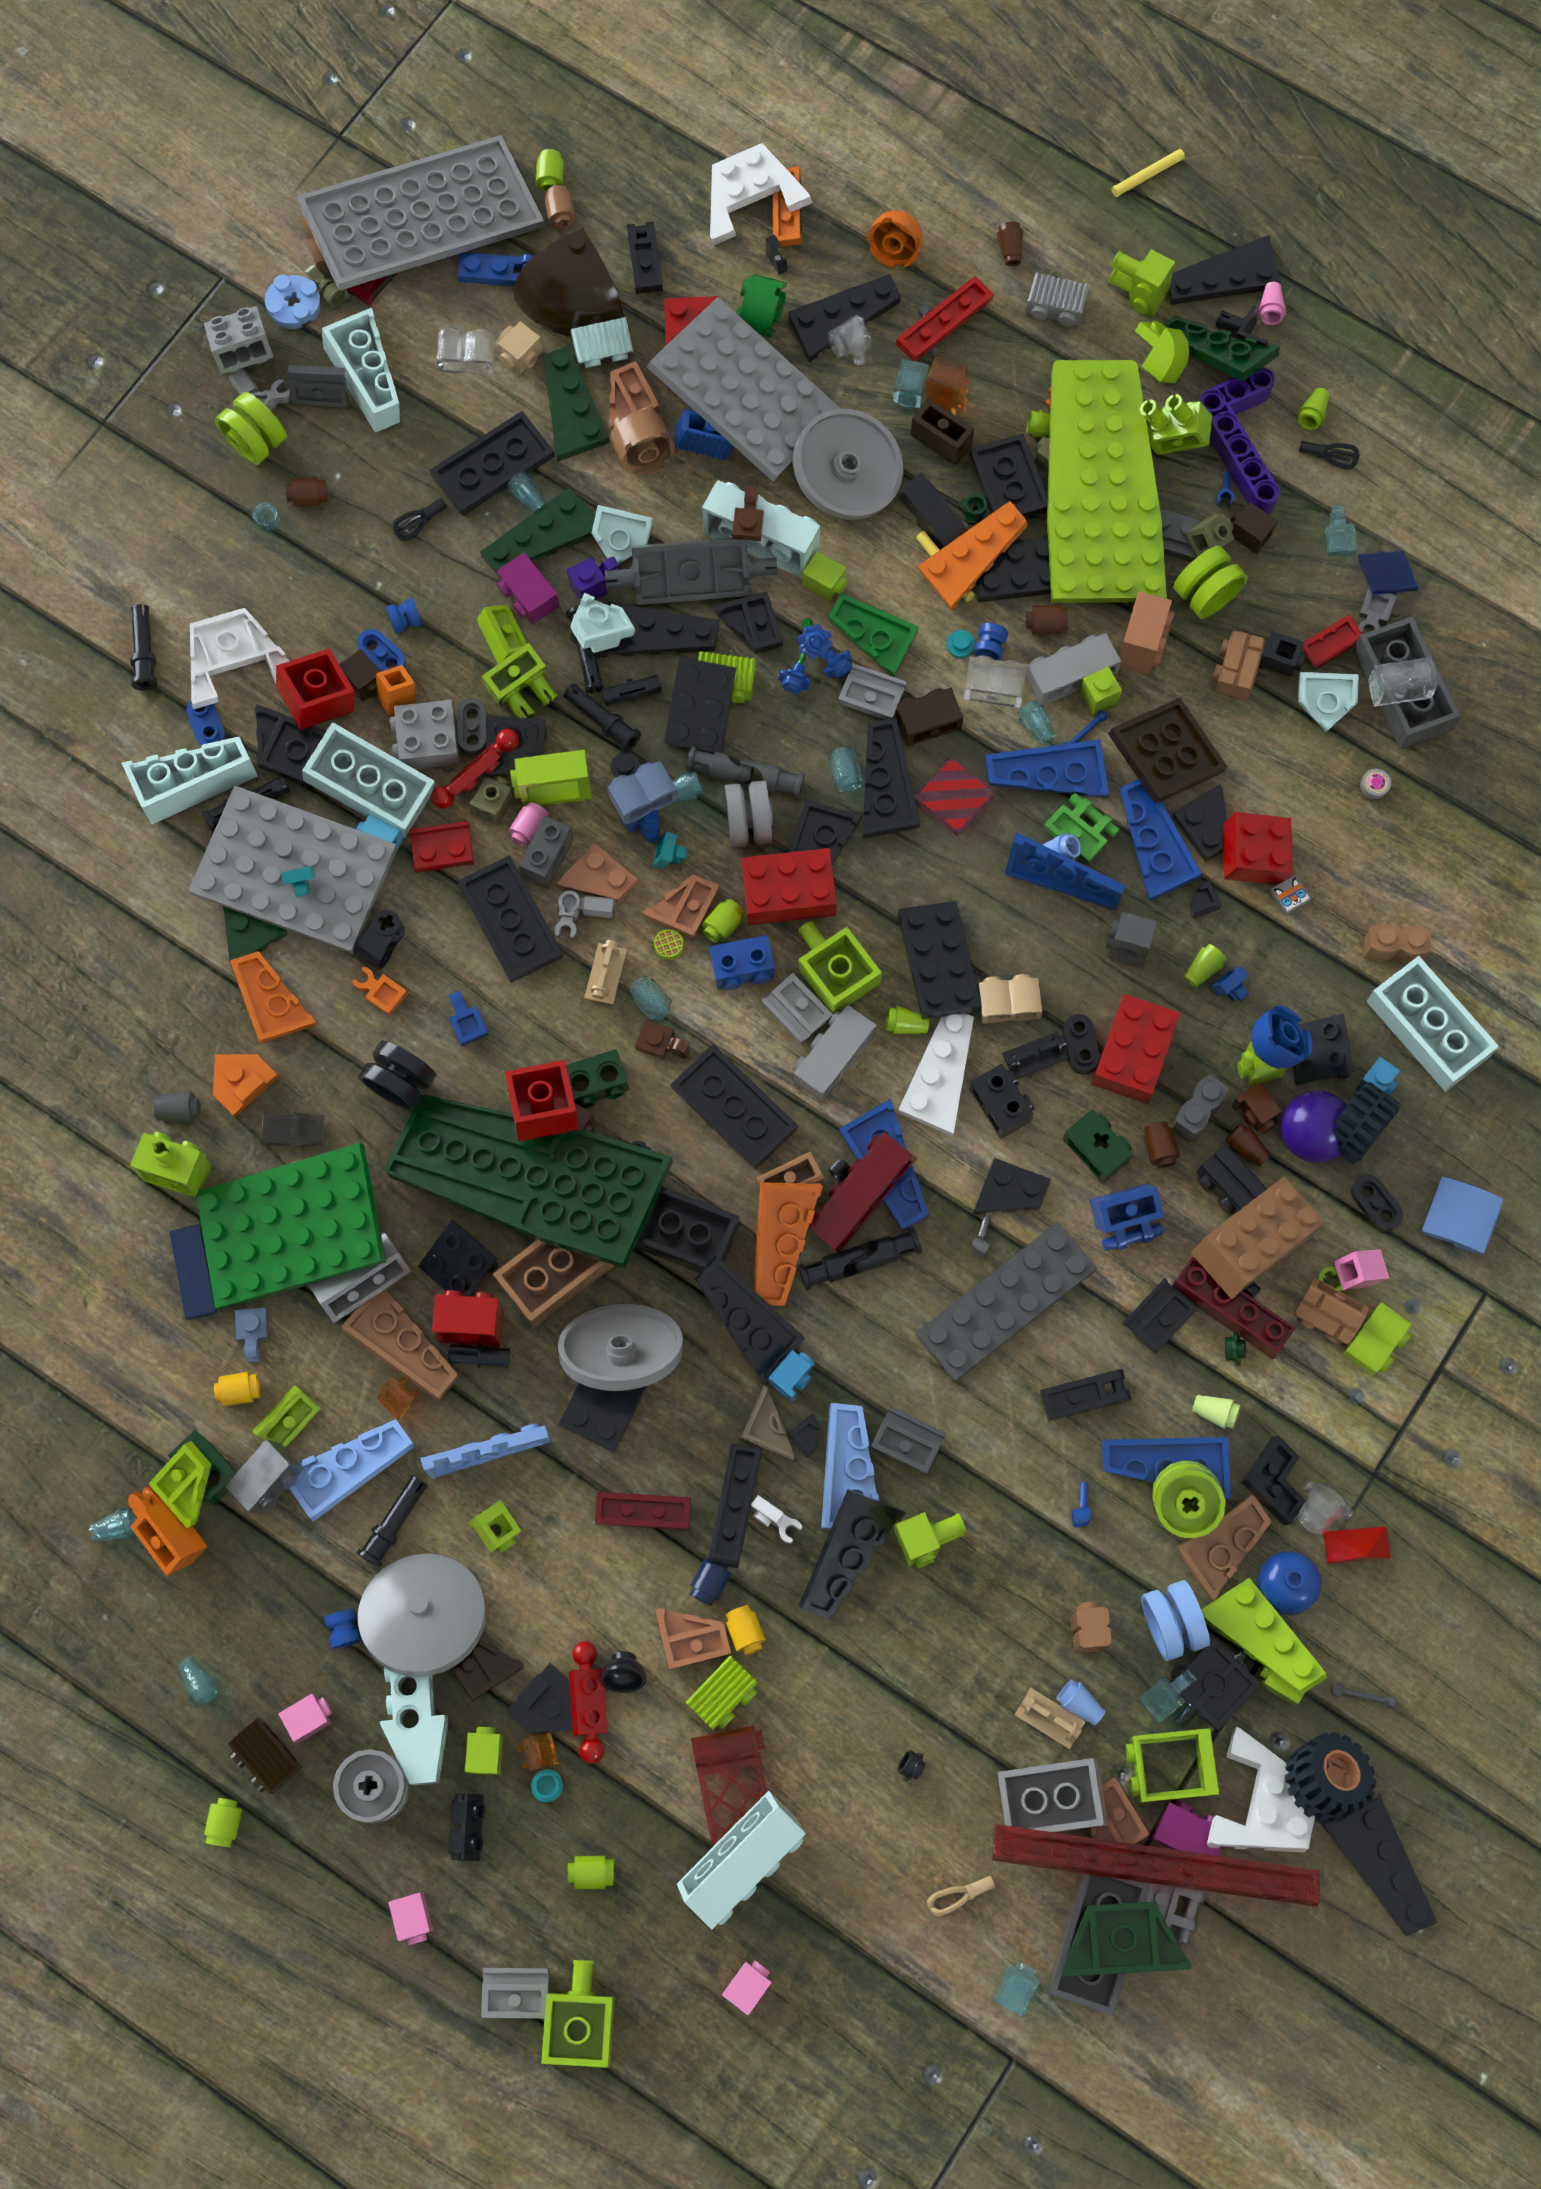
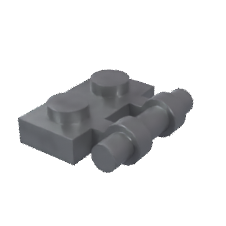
M1153 1862L1147 1882L1151 1885L1146 1902H1155L1167 1926L1170 1928L1172 1924L1179 1927L1177 1941L1189 1944L1191 1934L1196 1932L1198 1922H1195L1200 1903L1204 1904L1206 1893L1203 1892L1207 1880L1194 1876L1191 1888L1183 1885L1186 1872ZM1179 1896L1188 1898L1183 1917L1174 1914Z

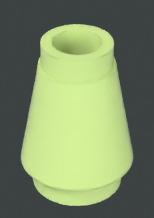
M1198 1394L1192 1412L1197 1413L1199 1416L1223 1429L1226 1427L1233 1429L1241 1405L1235 1404L1232 1399Z

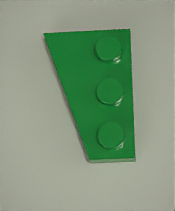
M843 593L839 595L829 615V622L892 677L896 676L919 628L917 625Z

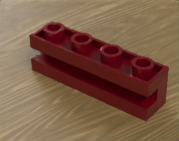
M885 1132L881 1136L876 1135L867 1146L869 1151L863 1159L858 1158L848 1169L850 1175L843 1183L838 1182L828 1194L830 1199L823 1207L819 1206L814 1210V1217L808 1228L838 1252L846 1247L917 1159Z
M1193 1256L1172 1285L1196 1307L1232 1332H1238L1242 1339L1272 1360L1296 1329L1243 1291L1231 1299Z

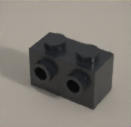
M1003 1064L972 1080L969 1088L1000 1139L1030 1123L1034 1114L1032 1111L1035 1110L1030 1098L1026 1094L1022 1096L1016 1087L1019 1083L1014 1073L1010 1069L1006 1071Z

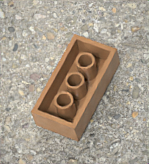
M1283 1177L1206 1235L1192 1250L1191 1254L1226 1294L1233 1299L1310 1239L1325 1221L1292 1184Z
M536 1240L493 1273V1276L534 1329L615 1265Z

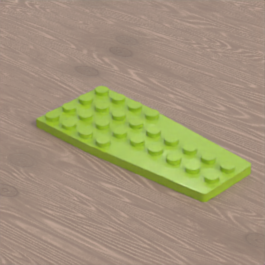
M1057 360L1053 364L1051 370L1047 533L1052 603L1135 602L1138 591L1167 598L1162 519L1147 422L1139 410L1143 403L1138 364L1134 360Z

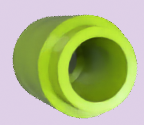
M546 149L541 151L540 156L537 158L536 186L545 193L552 186H563L564 160L561 158L560 152Z
M731 899L720 902L702 923L704 928L703 934L713 943H725L742 923V917L745 915L744 910Z
M218 1798L217 1804H210L204 1835H207L206 1844L231 1848L232 1841L236 1840L243 1810L242 1808H237L238 1801Z
M574 1856V1863H568V1883H574V1890L605 1889V1886H613L614 1859H605V1856Z

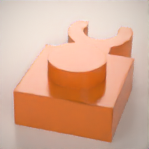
M363 967L361 969L362 973L368 977V980L365 983H359L353 979L354 987L360 992L368 991V994L365 996L366 1001L391 1017L408 995L407 990L384 974L377 981L373 972L369 968Z

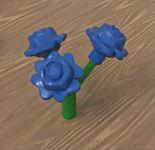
M810 618L802 621L804 632L797 638L798 642L801 643L799 647L801 655L798 663L794 664L793 669H788L787 671L780 670L778 680L782 682L783 689L792 694H798L802 690H809L811 680L803 674L805 669L803 664L807 655L812 660L817 655L820 658H825L828 663L824 673L828 679L831 677L843 678L852 668L850 662L852 660L851 652L847 650L836 654L832 649H829L833 646L832 641L829 640L831 637L830 631L823 630L820 624L814 625L813 620Z

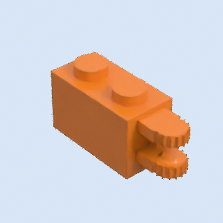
M151 1486L145 1487L142 1493L134 1492L129 1495L128 1505H130V1508H132L133 1513L137 1517L130 1527L166 1576L193 1564L208 1547L192 1526L187 1529Z

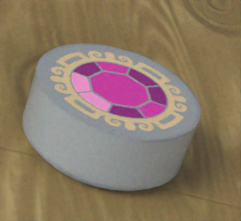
M1381 769L1368 770L1360 782L1362 793L1370 799L1383 798L1391 787L1390 776Z

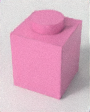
M1381 1249L1355 1251L1334 1261L1342 1290L1368 1288L1389 1279Z
M310 1694L278 1714L293 1742L299 1744L331 1725L332 1722L329 1715L333 1714L324 1697L319 1699L317 1695Z
M424 1892L388 1902L397 1940H407L408 1946L426 1941V1934L434 1930Z
M756 1960L752 1965L746 1961L722 1996L746 2015H749L772 1983L767 1978L771 1972Z

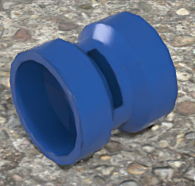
M413 598L405 600L401 605L392 604L386 607L395 634L403 632L406 627L412 626L415 628L422 625Z
M994 623L982 624L979 631L980 641L976 643L974 649L975 656L987 662H999L1003 654L1002 644L1006 642L1008 636L1007 629Z
M355 1609L335 1612L324 1617L326 1627L333 1630L329 1639L331 1649L347 1647L362 1641L360 1631L353 1625L357 1620Z

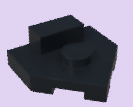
M549 1663L519 1694L517 1700L507 1712L531 1734L573 1731L570 1682L559 1670Z

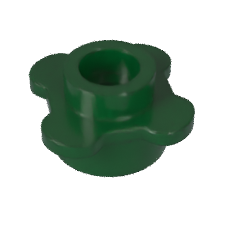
M972 494L966 499H962L959 503V508L964 511L965 521L968 524H974L976 520L985 519L991 514V509L987 508L986 497L982 494Z
M1234 1332V1337H1225V1358L1227 1362L1234 1361L1237 1363V1366H1240L1241 1358H1246V1341L1241 1340L1238 1332Z

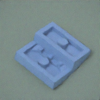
M1442 1176L1422 1229L1423 1235L1453 1243L1454 1247L1485 1255L1504 1199L1475 1186Z

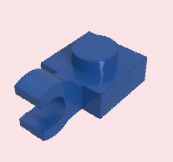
M460 991L449 995L456 1015L449 1017V1020L461 1047L488 1036L489 1033L477 1006L468 1009Z

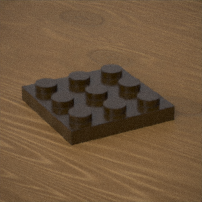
M1181 698L1113 727L1108 733L1155 804L1223 773L1227 768V765Z

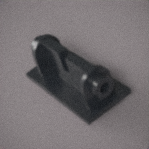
M1058 1032L1002 1053L1008 1069L1014 1073L1017 1079L1069 1059L1065 1047H1067L1066 1041L1063 1036L1059 1037Z
M455 1793V1800L451 1801V1823L461 1824V1830H450L448 1853H451V1860L480 1861V1853L483 1848L481 1831L482 1819L485 1815L484 1795Z

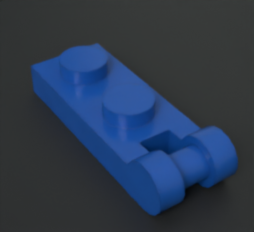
M463 252L460 254L457 274L458 282L514 286L519 275L515 273V270H522L534 256L525 254L518 257Z

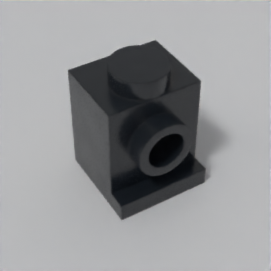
M1271 631L1258 668L1263 669L1266 667L1292 676L1294 669L1300 671L1306 654L1301 653L1305 642Z

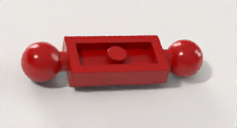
M512 729L501 730L496 736L495 744L492 743L453 777L447 786H438L432 791L431 801L433 805L439 809H446L453 804L455 794L458 795L462 790L465 793L469 792L479 782L476 779L484 771L489 774L500 764L498 759L503 752H512L518 747V734Z
M581 1641L574 1646L572 1651L573 1660L579 1665V1670L569 1671L573 1736H584V1741L579 1747L580 1758L585 1763L596 1764L604 1756V1746L597 1739V1735L608 1733L605 1689L600 1682L603 1668L592 1669V1664L597 1658V1649L593 1643Z

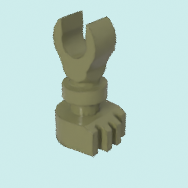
M313 264L304 270L308 275L307 278L316 283L319 291L323 294L324 300L334 310L337 307H341L342 303H346L345 299L349 298L346 289L339 291L336 283L330 278H326Z

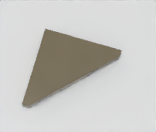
M763 1385L740 1438L793 1462L795 1455L769 1389Z

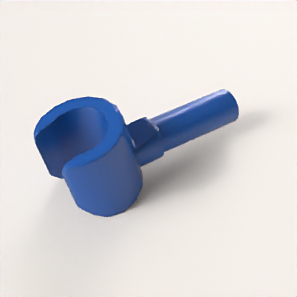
M1225 471L1223 474L1222 489L1215 501L1218 507L1222 497L1229 499V508L1234 501V494L1229 488L1231 475L1229 471Z
M1087 1482L1080 1483V1508L1071 1510L1074 1527L1086 1526L1090 1521L1091 1513L1087 1502Z

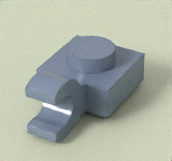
M266 1307L235 1310L236 1341L238 1343L245 1342L244 1358L247 1359L248 1363L260 1362V1341L269 1340L268 1310Z

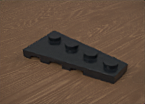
M1267 235L1173 272L1168 292L1171 305L1260 292L1265 290V286L1269 282L1281 284L1270 236Z
M888 274L788 311V318L810 363L817 358V354L826 348L828 350L838 344V340L850 333L852 335L867 321H873L899 304L901 296L891 275Z
M607 602L609 606L612 603L623 608L633 624L635 632L633 636L621 639L618 647L596 652L597 658H605L607 655L621 654L622 657L633 656V653L650 652V655L662 654L665 651H677V653L715 651L720 621Z
M897 718L868 723L862 839L920 828Z
M805 800L789 852L830 848L833 865L862 820V815Z
M714 1256L697 1275L695 1281L761 1383L766 1384L769 1381L770 1375L792 1350L795 1351L805 1337L722 1260Z
M847 1489L798 1606L803 1610L830 1619L854 1586L853 1581L861 1570L865 1571L871 1562L870 1558L880 1544L883 1545L890 1536L888 1532L897 1520L900 1522L906 1512Z
M1381 1798L1369 1802L1364 1808L1340 1822L1328 1824L1324 1821L1320 1823L1337 1843L1344 1856L1350 1860L1359 1872L1363 1881L1369 1885L1378 1897L1379 1902L1405 1936L1437 1923Z

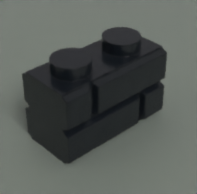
M1224 1145L1204 1162L1196 1172L1199 1176L1197 1178L1198 1183L1205 1191H1213L1220 1199L1218 1201L1219 1206L1228 1215L1237 1213L1267 1190L1264 1184L1227 1145Z

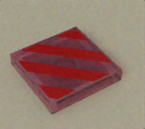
M950 757L914 796L917 805L958 837L995 797L996 792L953 757Z

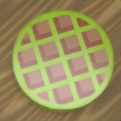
M672 929L659 932L654 939L656 954L663 960L677 959L684 949L682 936Z

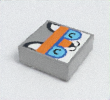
M1296 875L1271 888L1269 892L1285 916L1308 904L1312 899Z

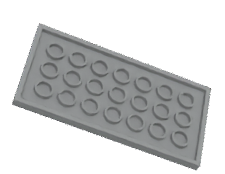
M502 135L297 196V203L339 291L544 227V219Z

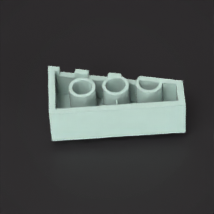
M372 307L323 327V348L336 368H345L347 388L374 432L376 433L399 423V401L387 365L386 355L382 348Z
M240 737L203 744L200 749L187 751L185 748L176 750L175 754L159 757L158 755L146 757L145 761L133 763L132 760L122 762L137 799L151 825L233 788L234 785L238 786L258 777Z

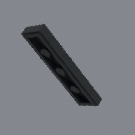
M733 1443L731 1445L707 1563L739 1568L762 1456V1449Z

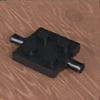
M1212 1639L1210 1646L1204 1648L1170 1684L1182 1697L1186 1705L1174 1718V1721L1179 1723L1187 1715L1179 1724L1184 1729L1196 1715L1206 1720L1218 1731L1261 1685L1249 1672L1245 1664L1250 1656L1246 1653L1244 1654L1242 1648L1236 1653L1228 1651L1216 1639Z

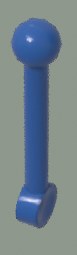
M1100 710L1091 723L1070 742H1064L1063 744L1078 742L1099 722L1105 721L1107 713Z

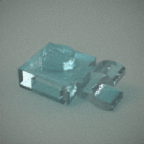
M1344 505L1332 506V512H1329L1330 525H1326L1324 528L1327 556L1356 554L1358 548L1355 524H1346Z
M1189 1669L1172 1683L1164 1676L1139 1697V1700L1160 1724L1185 1703L1180 1693L1197 1679Z

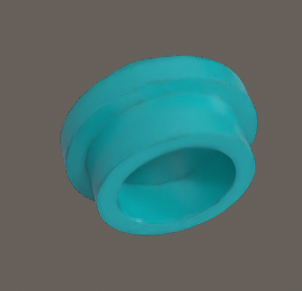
M965 630L954 631L947 639V650L956 658H966L975 649L973 635Z
M541 1770L535 1774L531 1781V1791L539 1801L552 1802L561 1795L563 1780L553 1770Z

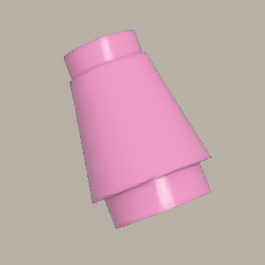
M1278 282L1266 284L1259 306L1258 315L1261 321L1267 325L1280 323L1286 315L1282 286Z

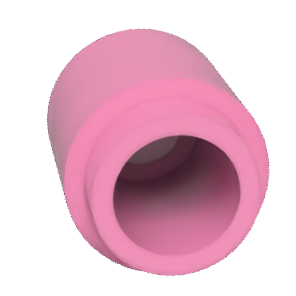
M533 802L523 806L508 830L512 835L510 837L511 840L521 847L530 845L543 817H548L549 813L543 807Z

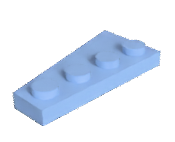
M395 1419L359 1435L353 1441L346 1444L342 1442L331 1447L332 1450L316 1457L313 1455L303 1459L300 1464L304 1469L299 1473L295 1484L289 1489L309 1518L314 1522L413 1449L415 1445Z
M536 1423L521 1428V1432L510 1435L509 1433L493 1436L491 1440L469 1443L460 1448L425 1456L420 1459L424 1471L431 1479L544 1445L550 1443L551 1440L545 1425L539 1427V1424Z

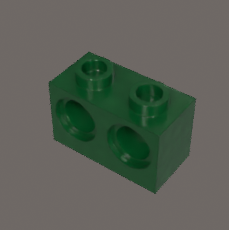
M617 1049L566 1065L574 1103L584 1109L593 1106L597 1100L606 1097L608 1100L617 1099L623 1096L625 1091L629 1090ZM607 1072H614L618 1075L612 1082L602 1080V1076ZM578 1081H586L589 1084L584 1091L573 1089V1086Z
M195 1429L167 1456L171 1459L185 1443L192 1441L212 1464L209 1475L215 1472L220 1474V1481L216 1486L208 1487L206 1484L202 1500L204 1502L208 1498L216 1504L229 1492L225 1486L236 1475L237 1471Z

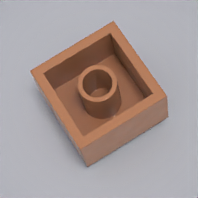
M1138 591L1119 656L1121 659L1120 668L1150 676L1153 666L1159 667L1175 613L1169 611L1172 600Z

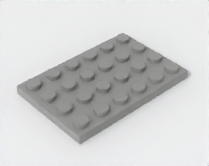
M719 297L708 305L647 365V368L773 482L793 463L794 446L805 426L823 412L841 409Z
M234 785L188 892L191 895L353 954L398 846L395 843ZM314 865L316 877L307 880L310 894L296 897L293 883L283 885L282 872Z

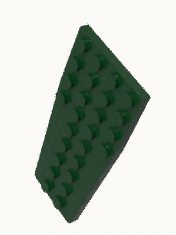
M422 1095L421 1102L416 1110L411 1112L384 1169L391 1179L536 1240L625 1269L673 1164L671 1156L583 1129L518 1142L514 1119L511 1113Z

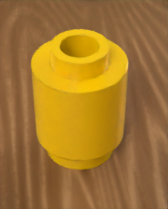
M248 1371L219 1376L218 1383L214 1384L216 1402L221 1401L223 1407L251 1403L254 1402V1399L261 1398L258 1374H250Z
M745 1605L726 1614L728 1620L726 1626L736 1651H743L745 1655H749L761 1650V1643L766 1641L755 1611H751L750 1606Z

